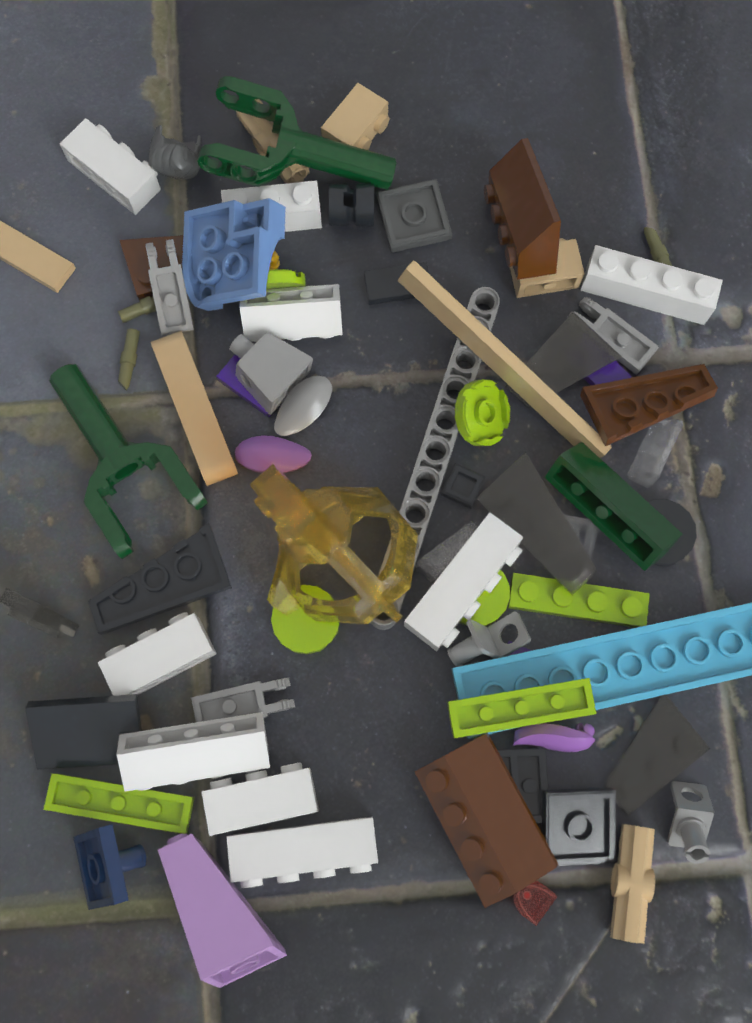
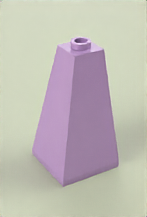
M193 834L174 836L167 841L166 846L158 849L201 981L221 988L287 956L281 943L234 883H231L230 878L202 842Z

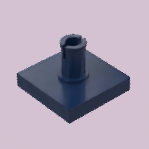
M113 824L74 836L88 910L129 901L123 873L146 866V854L143 846L138 844L134 847L118 851Z

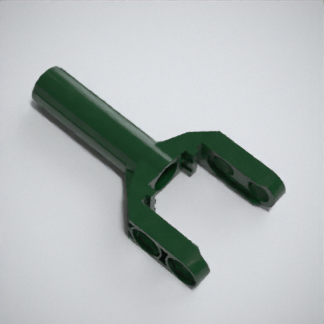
M225 76L219 80L216 97L228 109L274 122L272 133L279 134L276 148L268 146L266 156L221 143L204 145L200 149L197 160L198 165L204 171L259 187L278 178L287 167L299 164L361 183L374 184L375 187L388 190L391 186L396 169L395 158L302 131L298 126L294 108L279 90L231 76ZM224 90L233 91L237 95H230L226 93ZM256 99L263 100L267 102L268 105L261 104L257 102ZM208 156L215 157L219 160L210 159Z
M67 364L53 372L49 380L51 386L99 459L97 468L89 479L84 504L121 559L134 552L132 540L105 499V496L116 494L117 491L114 485L143 466L147 465L152 471L157 467L155 464L161 462L189 504L193 505L196 510L208 504V501L171 446L150 442L134 443L126 440L77 364Z

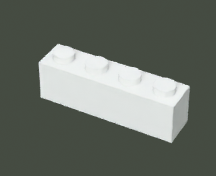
M595 245L580 291L704 325L716 309L723 280Z
M489 513L405 619L404 627L435 651H438L441 645L448 648L460 633L455 627L464 617L469 621L481 606L477 599L482 592L486 590L490 594L501 580L502 576L498 572L506 563L511 567L523 550L518 546L523 536L492 513Z
M263 712L119 734L117 759L124 791H143L156 786L180 785L193 780L217 779L225 775L242 772L254 773L261 769L270 768Z
M373 816L227 836L231 883L240 882L241 888L263 885L262 878L277 877V883L294 882L299 880L300 873L313 872L314 878L331 877L336 875L335 869L349 867L351 874L372 871L371 864L378 863Z

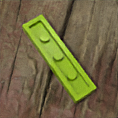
M513 573L508 608L638 628L647 626L650 593Z
M590 678L447 702L453 738L597 714Z
M52 773L43 810L188 834L195 797L151 789L124 791V787L121 784Z

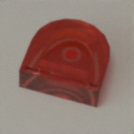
M535 881L516 894H513V903L521 915L537 926L557 898V895L542 883Z

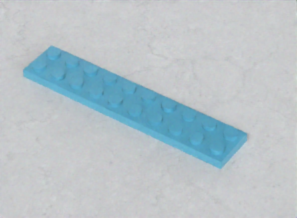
M752 603L451 668L457 697L460 700L590 678L595 708L599 710L751 676ZM505 730L494 731V732H488V734H492V733H496V732H501V731H505ZM485 733L476 734V735H471V736H466V737H467V739H470V738H474V737H479V736H481V735H483V734H485Z

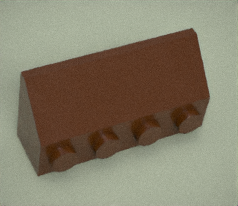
M523 138L489 170V184L484 185L486 204H491L493 224L499 225L498 237L500 245L506 246V262L508 267H513L517 280L556 274L561 219L528 138Z
M488 733L475 738L415 771L485 908L516 894L559 866Z

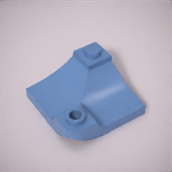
M270 198L246 204L232 200L184 212L182 272L186 293L195 307L206 311L223 309V304L266 297L267 279L272 255L277 242L285 239V206Z

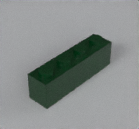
M583 442L560 454L544 477L644 571L661 559L683 535Z

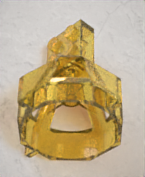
M274 464L249 484L258 495L254 503L267 518L271 517L277 524L274 529L278 533L279 553L267 598L271 606L286 616L301 607L304 613L315 621L369 624L382 612L395 622H398L403 617L393 603L411 588L418 534L378 487L323 486L321 489H305L302 491ZM364 516L387 518L390 526V554L384 569L378 577L348 546L351 540L353 525ZM328 562L358 594L341 600L314 598L301 590L299 571L307 564L325 565Z

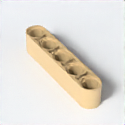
M182 331L151 341L154 354L206 485L209 486L237 475V468Z

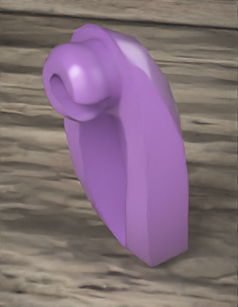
M275 436L251 437L242 441L235 449V458L239 464L249 470L264 474L293 472L307 465L312 456L311 451L307 448Z
M547 723L521 727L514 732L513 745H529L560 752H578L588 749L596 741L593 738L595 729L587 723L585 726L582 723H578L575 729Z

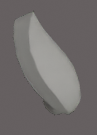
M319 375L309 377L298 383L288 393L277 413L274 423V430L278 435L289 436L308 427L320 416L326 408L332 393V385L328 378Z

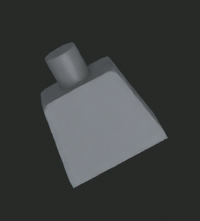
M265 333L255 344L240 334L229 348V350L241 358L236 364L237 379L270 415L284 401L288 393L310 373L313 362L312 357L271 333Z

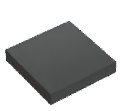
M437 179L376 192V200L391 253L452 240V231Z

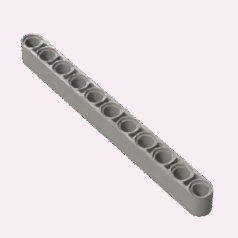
M490 287L478 288L471 295L467 310L490 332L492 331L499 308L500 298L498 293ZM486 304L491 309L483 311L480 310L476 305ZM458 337L369 602V621L373 627L380 630L390 629L399 618L459 433L455 421V403L457 399L450 398L447 392L450 390L461 391L467 383L476 380L482 362ZM459 361H467L472 365V368L462 369L457 363ZM447 419L453 423L454 427L445 430L440 428L437 422ZM431 449H438L443 453L444 457L440 460H432L426 453ZM427 479L433 483L434 488L431 491H422L416 486V483L419 480ZM411 510H418L423 514L424 519L419 523H412L406 518V514ZM401 541H408L413 545L414 551L408 555H401L396 551L395 546ZM392 572L398 573L403 577L404 582L399 587H390L385 583L386 575ZM385 604L391 607L394 614L388 620H379L374 615L375 608L378 605Z

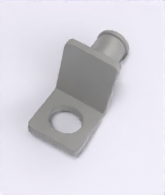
M512 612L489 627L470 619L466 623L471 636L453 647H449L447 651L453 664L456 667H460L482 653L494 659L505 657L530 643L531 637L520 614ZM507 625H515L518 629V637L513 643H504L501 638L503 628Z
M672 781L670 788L676 810L667 839L668 844L685 848V856L688 861L695 864L703 863L709 859L708 854H710L706 839L714 816V809L708 789L703 784ZM681 793H695L701 798V801H689Z

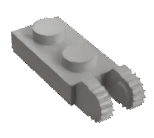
M166 240L165 245L171 266L158 268L156 247L153 243L145 244L150 265L148 273L161 335L194 330L181 264L178 265L174 240Z
M584 297L580 301L579 306L592 319H597L594 324L575 311H572L567 317L572 327L580 333L587 332L586 334L592 337L608 354L636 375L659 348L658 345L610 309L603 308L588 297Z
M289 678L265 683L258 681L192 697L196 722L259 712H263V717L265 718L269 717L268 714L295 708L294 699H283L266 705L264 692L280 691L291 686Z

